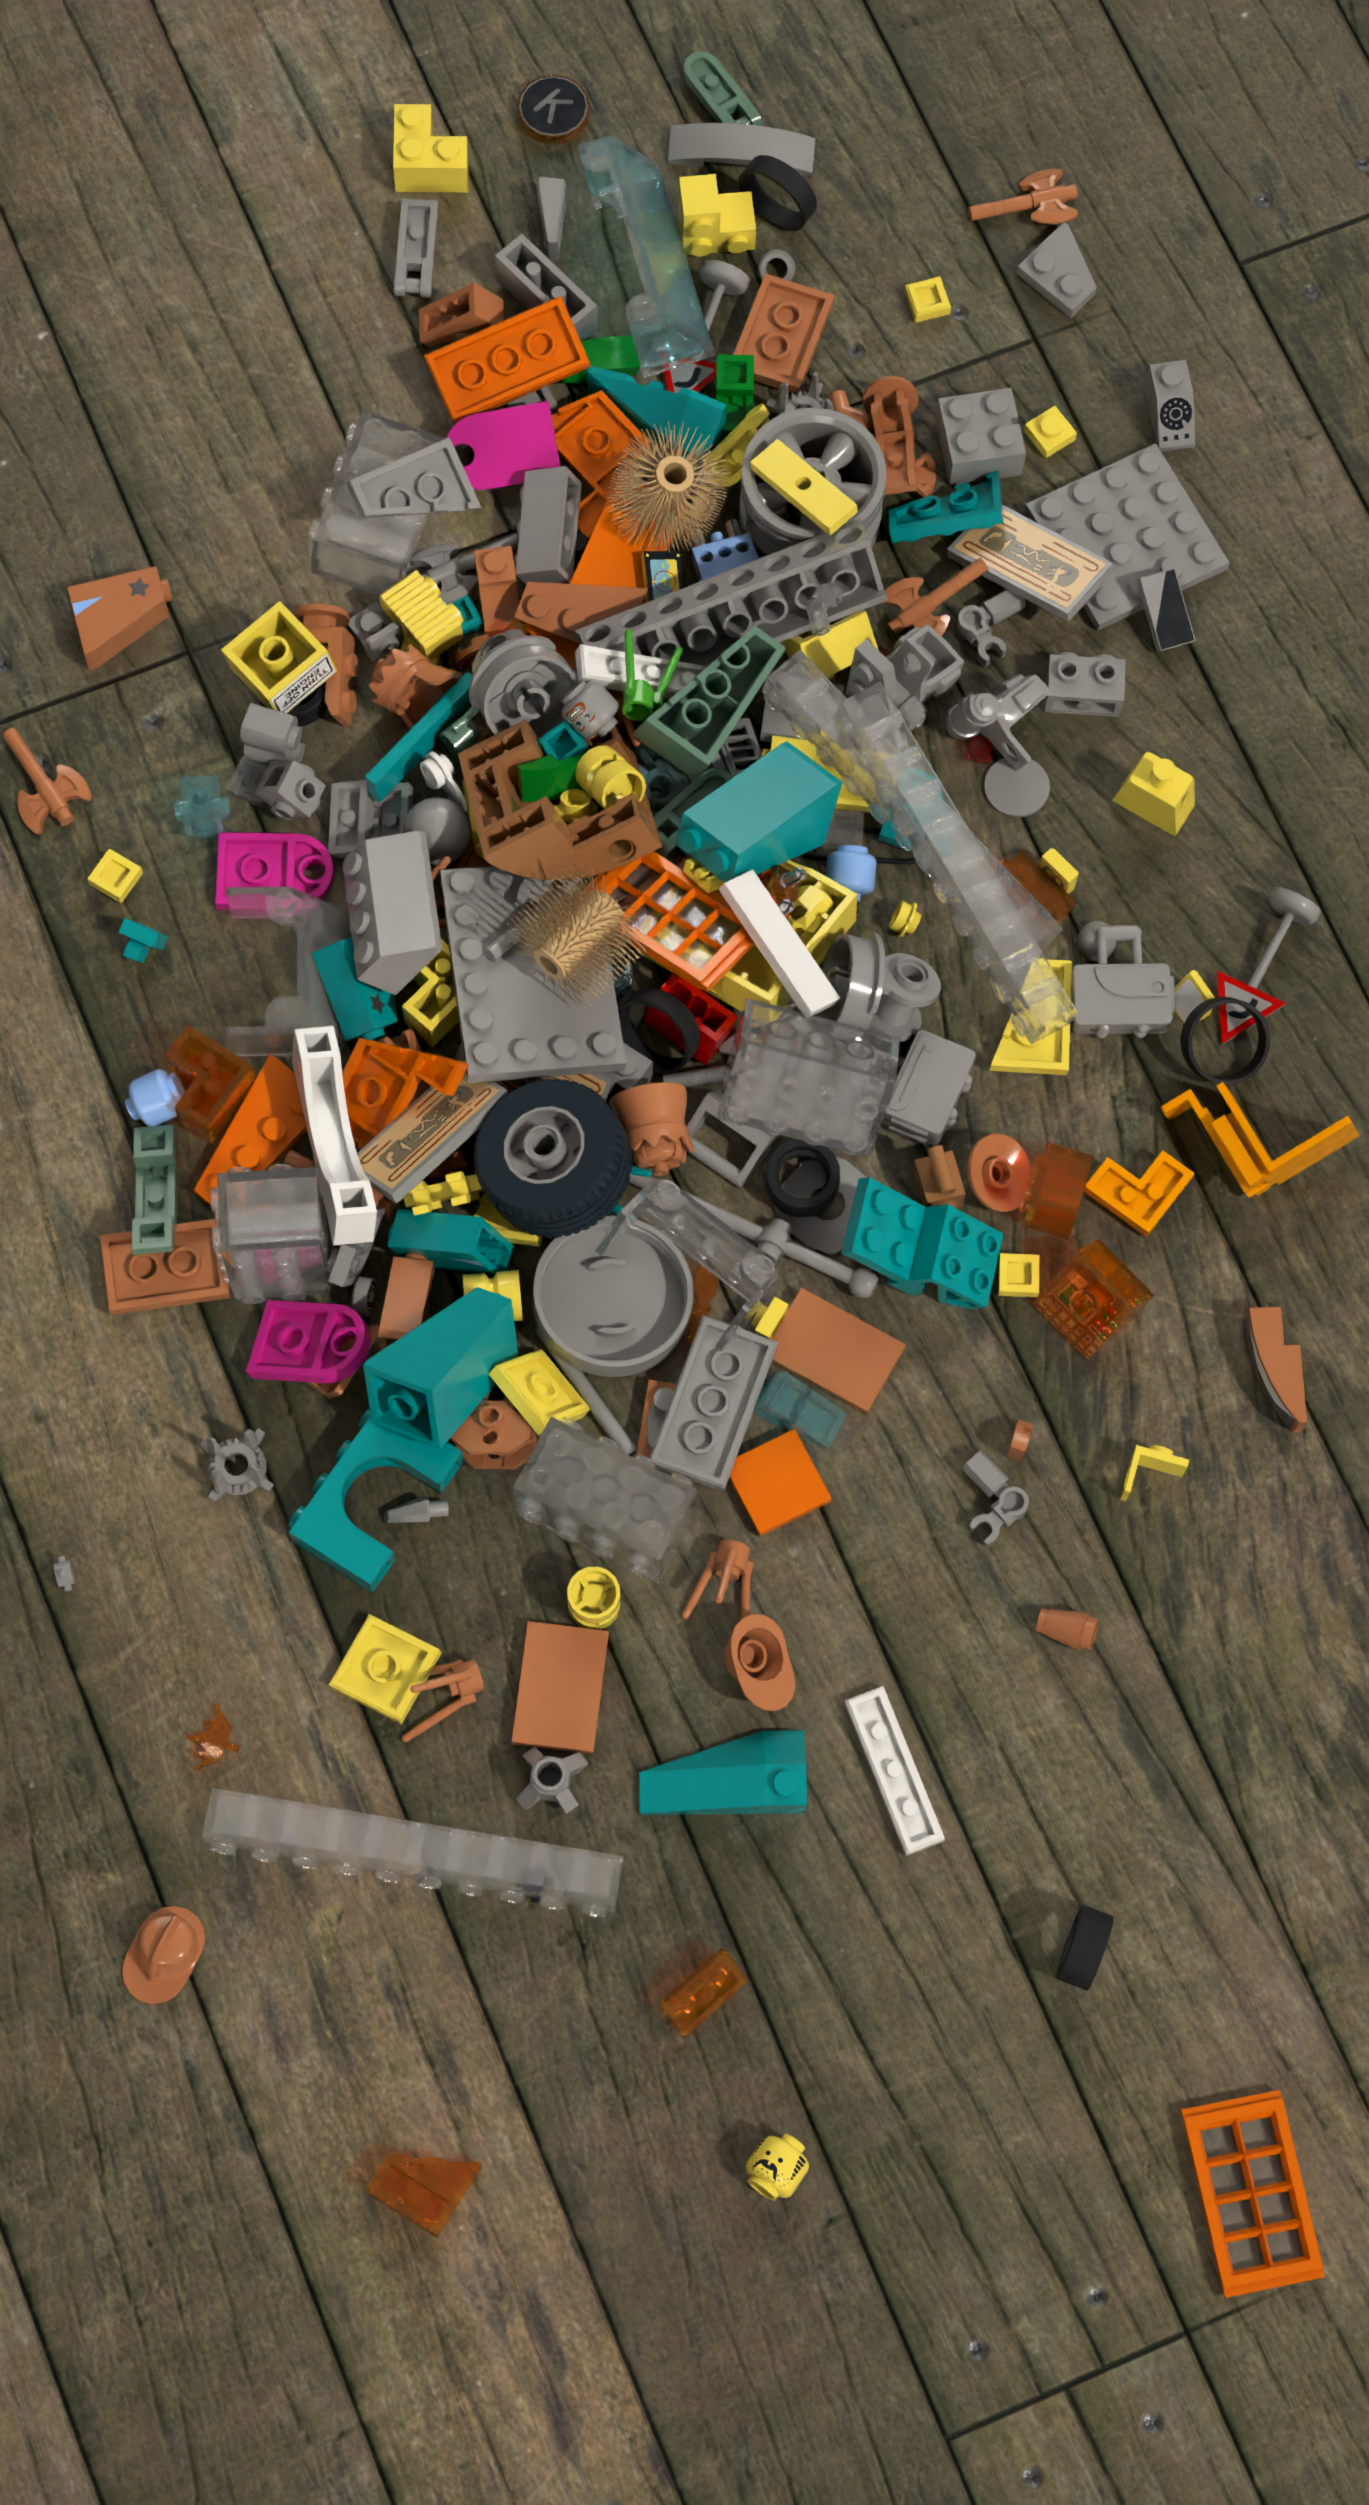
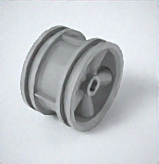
M823 408L792 410L773 418L762 426L749 442L744 454L739 507L740 530L742 534L750 533L758 558L826 533L803 513L801 514L799 526L789 523L774 514V512L785 506L789 501L768 483H764L765 481L751 470L750 462L776 439L784 443L857 504L858 513L844 525L862 519L865 530L871 540V548H873L879 534L886 485V463L883 452L874 436L855 419L843 413ZM837 470L847 475L854 483L841 482V477Z

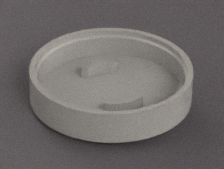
M605 1216L603 1220L597 1221L596 1225L590 1226L587 1230H581L577 1234L572 1233L571 1236L563 1235L562 1237L555 1238L539 1260L532 1289L534 1320L547 1346L570 1366L589 1374L604 1377L634 1375L648 1370L664 1360L683 1337L693 1305L691 1273L684 1256L677 1246L655 1227L645 1222L622 1216Z

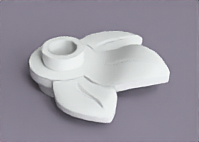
M433 751L425 756V761L420 763V769L426 785L431 789L442 788L451 801L459 804L465 812L468 811L466 799L452 778L455 771L450 760L443 754L439 756Z

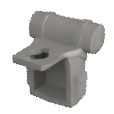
M929 625L922 628L915 627L906 635L900 637L893 646L894 651L886 656L894 665L899 696L893 701L895 708L902 712L903 723L899 726L905 732L918 728L924 722L928 712L924 703L934 693L940 695L957 682L964 665V660L951 645Z
M1019 674L1003 681L994 690L993 695L990 693H977L974 695L970 693L964 697L961 704H955L948 710L945 718V728L950 736L960 740L968 739L981 733L998 749L1013 769L1017 771L1032 759L1012 735L1009 728L1051 691L1036 674L1026 677ZM1006 744L1014 749L1018 757L1010 752Z

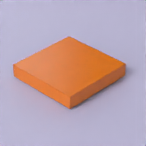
M795 1429L737 1456L729 1477L759 1537L830 1503L832 1500Z

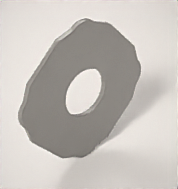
M836 1157L840 1165L838 1192L845 1201L844 1211L838 1218L822 1220L815 1215L811 1217H794L781 1212L774 1205L777 1216L792 1226L793 1231L791 1235L807 1248L826 1255H836L842 1250L858 1179L866 1178L863 1173L846 1159ZM809 1159L803 1161L781 1186L788 1195L796 1198H811L816 1191L824 1187L826 1174L820 1163Z

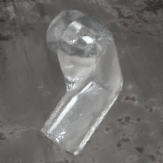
M829 582L819 585L806 603L809 623L815 636H823L830 631L831 628L826 611L829 607H836L837 602L841 603L843 600L841 588L835 586L834 583Z

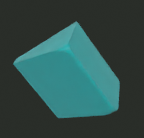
M565 719L537 740L547 755L552 754L558 761L582 754L590 749L585 738Z

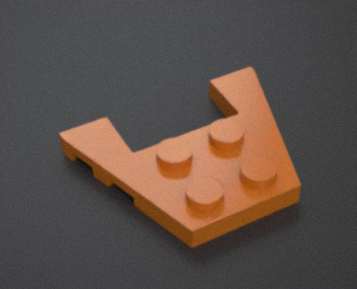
M602 390L558 408L559 412L552 414L558 453L593 490L590 495L580 502L577 531L583 533L587 539L591 537L608 499L607 497L610 495L609 491L613 488L610 484L614 485L616 480L613 478L617 479L616 476L618 474L614 471L621 473L619 470L623 469L618 466L624 467L622 464L626 463L623 461L628 462L624 458L630 460L628 458L630 457L634 460L627 453L633 454L631 451L636 453L632 448L641 454L634 447V445L637 448L639 447L635 442L642 448H644L640 444L642 440L646 444L643 434Z
M359 1038L342 1072L354 1144L358 1145L360 1149L364 1148L408 1108L421 1079L442 1094L454 1096L469 1064L452 1058L371 1039Z

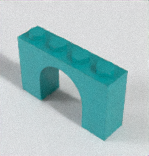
M369 1408L359 1421L358 1428L361 1430L352 1442L346 1440L335 1456V1460L338 1463L329 1475L323 1473L312 1489L314 1497L306 1508L301 1505L295 1511L288 1526L291 1527L289 1534L292 1542L373 1594L395 1562V1557L391 1549L358 1529L348 1519L344 1510V1503L351 1484L361 1474L373 1468L394 1467L407 1472L431 1489L442 1494L464 1461L462 1451L448 1442L441 1449H437L373 1424Z

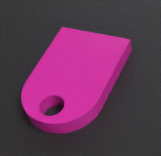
M549 400L468 415L459 420L447 435V438L450 437L454 448L459 444H467L474 451L472 463L463 466L473 489L487 490L524 483L525 471L561 467Z
M219 832L215 901L217 910L300 911L320 903L331 890L334 881L332 859L326 847L315 838L296 833ZM311 865H319L325 869V873L320 879L310 880L303 875L305 869Z
M267 1300L246 1372L252 1379L310 1383L338 1382L354 1373L364 1362L371 1343L369 1328L355 1310L345 1305ZM356 1338V1342L350 1350L340 1352L342 1344L347 1339Z

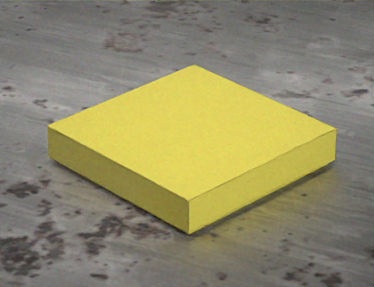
M542 1349L498 1364L489 1373V1376L538 1436L579 1420L590 1410L587 1403Z
M369 1614L329 1686L331 1689L402 1724L420 1693H412L410 1691L411 1686L428 1679L442 1653L440 1649Z

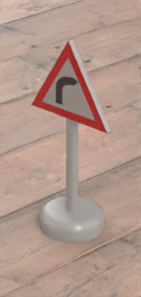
M705 260L702 262L699 277L705 285L714 290L690 356L659 347L668 391L678 393L682 387L700 393L716 380V364L699 359L722 294L740 295L747 290L750 278L745 272L734 265L719 260Z
M1274 887L1268 900L1271 907L1281 914L1283 918L1248 985L1217 970L1218 997H1232L1245 1001L1259 1010L1264 1018L1287 1005V1003L1257 989L1292 921L1311 925L1318 920L1321 914V909L1314 902L1299 893L1282 887ZM1233 1003L1219 1005L1222 1045L1256 1024L1251 1014L1241 1005Z

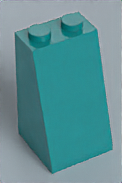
M786 741L686 810L681 819L675 845L724 883L750 870H754L757 875L824 845L843 782Z
M476 1287L368 1359L363 1364L372 1423L441 1449L496 1385L489 1376L491 1370L498 1364L519 1357L512 1300L500 1294Z

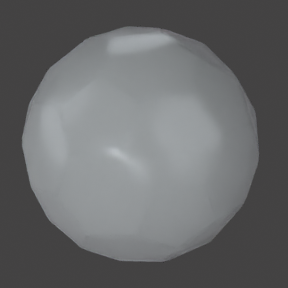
M431 797L415 804L407 814L403 825V833L417 830L426 833L430 865L437 866L445 856H449L451 862L461 858L468 848L472 837L470 820L467 813L459 804L443 797Z

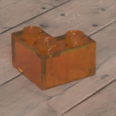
M187 1025L165 1054L169 1072L175 1073L180 1079L190 1084L174 1108L181 1125L212 1143L246 1097L256 1077L253 1065Z
M1050 1142L1047 1144L1044 1155L1036 1153L1030 1172L1031 1176H1029L1019 1211L1026 1213L1023 1226L1068 1240L1094 1156Z

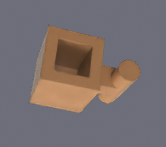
M942 1145L933 1146L927 1150L929 1156L914 1160L912 1175L921 1205L931 1207L949 1204L959 1210L958 1207L963 1206L966 1193L953 1150L944 1152Z

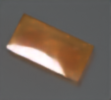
M720 1948L658 2004L676 2029L686 2037L743 1987L748 1980L731 1956L723 1948Z

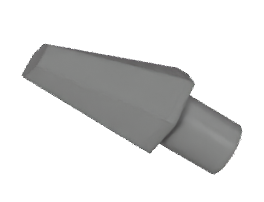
M422 1496L385 1511L383 1515L384 1523L429 1522L430 1517L448 1516L449 1506L447 1500L429 1501L426 1496Z

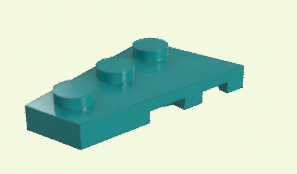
M999 471L986 474V482L972 487L969 486L968 482L954 486L955 491L945 497L938 498L937 496L929 495L890 509L889 531L892 543L900 541L914 542L923 537L939 534L947 536L957 531L973 528L987 529L995 524L1003 523Z

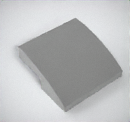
M366 780L331 783L328 841L330 856L345 859L350 852H354L366 839L403 833L406 816L413 807V786L409 782L399 783L379 803L369 795Z

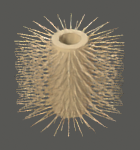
M675 424L673 451L672 430L670 435L669 427L671 454L669 453V439H667L666 445L664 442L663 446L657 431L661 451L656 439L654 443L652 438L649 442L652 445L653 451H650V445L647 440V449L645 447L642 448L645 456L641 453L639 447L637 448L634 445L641 454L632 448L636 453L631 452L637 459L634 458L633 460L628 457L630 459L628 460L624 458L628 461H623L626 463L622 464L625 468L619 470L621 473L614 471L621 476H616L620 479H613L624 483L614 482L618 485L610 484L611 486L624 489L621 490L624 492L618 493H628L620 494L623 496L616 498L626 499L616 500L624 502H618V504L625 505H611V507L625 509L618 513L632 510L615 519L629 516L619 522H623L628 518L632 522L641 515L636 520L638 522L633 526L635 527L640 521L642 522L639 528L641 531L636 542L650 521L653 520L644 538L645 541L655 521L648 548L656 534V546L657 540L659 544V535L661 551L662 531L665 548L667 537L668 545L669 538L671 537L672 547L674 548L672 535L678 548L675 531L680 543V536L683 541L686 539L683 534L685 530L687 532L686 536L690 532L693 538L695 537L693 533L696 534V532L691 530V525L695 530H697L696 526L704 533L699 528L704 529L698 521L708 524L705 520L711 521L707 518L711 520L714 519L710 516L717 518L710 512L712 510L720 512L714 507L719 508L715 504H721L715 501H722L713 498L724 499L717 496L722 494L716 493L722 491L713 490V488H724L707 486H725L716 484V482L727 483L709 481L727 480L716 479L719 476H709L713 474H728L712 471L718 467L705 470L706 468L702 469L705 466H712L707 463L715 459L705 463L704 461L707 459L704 458L695 465L700 460L698 458L703 454L701 453L697 458L695 457L694 451L695 447H697V442L684 459L693 436L683 457H681L687 434H685L680 446L681 435L679 431V437L677 435L678 443L676 439V448ZM642 477H647L649 481H644ZM686 499H691L694 503H689Z
M572 868L570 870L577 877L580 884L564 869L563 871L573 880L575 885L568 881L563 874L561 877L568 882L573 890L556 876V879L568 891L567 893L559 885L557 888L563 892V896L549 884L561 900L546 888L545 890L553 896L557 903L552 901L549 896H546L545 898L552 903V907L538 895L539 899L549 908L547 910L534 898L545 913L541 912L538 907L529 901L542 916L540 917L533 912L538 919L537 921L523 909L534 924L518 912L530 925L528 927L521 922L527 932L520 926L518 928L535 941L533 942L528 936L525 937V941L529 944L520 940V942L531 948L533 952L517 944L528 950V953H533L534 956L525 953L521 954L533 957L536 962L522 963H538L541 968L537 971L542 969L546 973L544 982L547 975L552 977L553 989L556 979L562 991L559 980L563 983L564 990L566 988L565 981L576 999L578 996L573 991L572 986L583 998L584 996L574 980L581 986L579 988L589 997L590 995L583 986L589 989L595 997L597 994L591 990L586 982L603 996L602 992L591 981L592 979L600 986L602 985L596 980L594 975L600 978L606 986L611 987L601 978L597 971L608 980L609 978L601 968L605 969L608 974L612 975L613 973L606 968L605 963L619 975L618 971L608 962L610 960L623 972L624 970L616 964L612 957L616 958L626 969H629L615 954L617 953L623 957L618 950L619 948L627 954L629 959L631 958L634 961L635 959L628 955L627 951L623 948L625 946L636 958L638 957L626 942L631 944L637 952L641 951L628 938L630 937L638 943V940L630 934L632 933L643 941L644 939L634 933L633 929H630L628 926L635 930L638 928L623 920L631 921L628 919L630 917H624L623 914L633 915L624 913L621 909L637 907H620L617 903L619 900L615 901L611 897L613 890L610 896L605 893L604 874L603 891H601L597 880L596 883L599 890H596L594 881L592 883L589 876L592 887L584 878L583 873H580V875L585 880L586 885L574 873Z

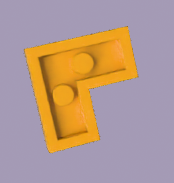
M1163 1150L1141 1179H1138L1107 1157L1084 1186L1083 1192L1147 1237L1192 1180L1195 1173Z

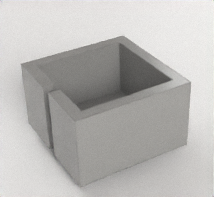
M1012 388L938 398L935 424L949 486L959 485L964 482L986 481V474L997 470L999 471L1000 478L1022 475L1026 450L1020 424H1017L1018 414Z

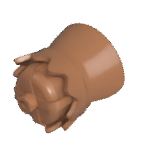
M410 644L407 646V652L394 648L392 652L388 653L386 659L381 658L375 665V672L369 687L377 696L372 701L390 712L401 716L409 729H411L463 674L432 664L415 646Z
M670 1082L644 1084L623 1090L609 1100V1106L628 1136L630 1148L632 1149L631 1157L636 1167L653 1171L655 1176H663L668 1174L669 1170L678 1167L680 1163L686 1162V1150L694 1152L688 1127L685 1125L684 1120L687 1105V1091L684 1085Z

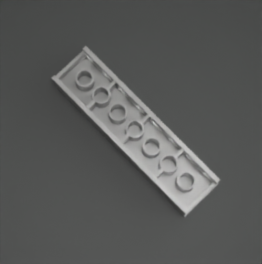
M862 519L841 526L831 536L823 533L575 631L582 645L625 652L624 633L629 629L632 631L634 654L670 660L676 647H681L683 651L679 662L709 666L754 626H757L779 643L887 601L888 597L883 588L871 548V540L865 530Z

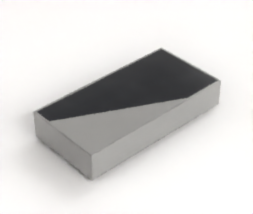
M1175 568L1137 579V585L1157 653L1194 642L1195 637Z

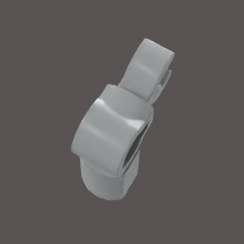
M1008 589L981 602L980 607L976 605L964 607L958 615L957 633L962 639L968 641L971 646L977 648V660L984 667L989 666L990 657L986 650L993 649L997 651L1001 658L1005 657L1007 650L1006 644L1002 639L991 635L992 629L990 626L1000 623L1026 607L1025 599Z
M980 1450L965 1463L962 1470L989 1498L994 1496L997 1499L989 1507L991 1510L989 1514L976 1516L969 1525L971 1531H974L981 1524L990 1526L992 1533L983 1542L987 1547L997 1541L1000 1528L1003 1525L1009 1527L1015 1520L1025 1515L1029 1505V1498L1023 1489L1015 1486L1010 1487L1007 1484L1009 1478Z

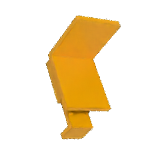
M1224 1082L1216 1086L1232 1112L1226 1116L1224 1114L1216 1120L1207 1107L1203 1108L1191 1089L1160 1107L1169 1120L1193 1107L1248 1198L1255 1194L1257 1196L1262 1194L1275 1183L1280 1185L1360 1136L1349 1116H1346L1275 1160H1272L1235 1097Z

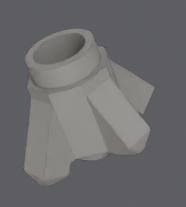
M534 1746L522 1755L532 1768L530 1783L516 1798L524 1811L536 1805L540 1800L557 1802L566 1814L579 1805L569 1789L571 1777L589 1765L580 1752L561 1759L544 1756Z

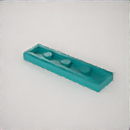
M469 672L465 673L365 775L369 795L380 803L441 740L440 733L457 719H460L472 706L469 701V685L472 675Z

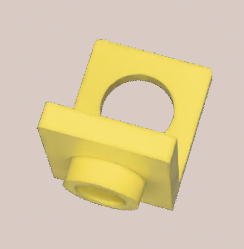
M1136 1445L1131 1455L1120 1500L1126 1501L1131 1492L1137 1465L1183 1477L1189 1460L1174 1456L1173 1451L1166 1447L1151 1445L1149 1448Z

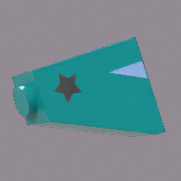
M352 937L340 940L311 953L345 1040L348 1041L360 1036L361 1038L374 1040L384 1036L383 1027L397 1022L395 995L357 980Z
M398 1209L395 1221L389 1229L388 1247L400 1257L407 1253L418 1254L429 1261H433L435 1268L460 1274L485 1273L488 1278H493L496 1272L509 1271L515 1249L513 1244L482 1217L436 1212L414 1216L413 1210Z

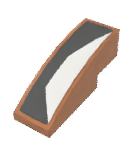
M1281 1307L1249 1308L1243 1321L1247 1346L1255 1372L1265 1394L1280 1418L1292 1433H1301L1307 1423L1301 1346L1284 1345Z

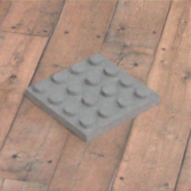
M1156 443L1037 498L1025 506V513L1029 519L1113 563L1114 572L1083 605L1085 612L1097 631L1144 609L1136 581L1141 577L1175 568L1181 591L1228 570L1230 562Z

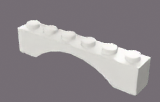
M334 1026L294 1029L292 1064L333 1246L373 1242L377 1209L370 1180L361 1167L351 1132L343 1084L341 1056Z

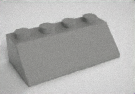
M420 830L366 839L354 852H350L346 856L342 867L345 878L346 900L348 902L357 980L394 995L401 991L442 951L426 833Z

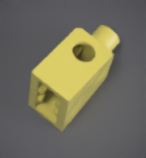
M1146 752L1114 796L1113 802L1169 834L1176 836L1195 806L1194 778L1175 767L1171 760L1161 759L1151 752Z

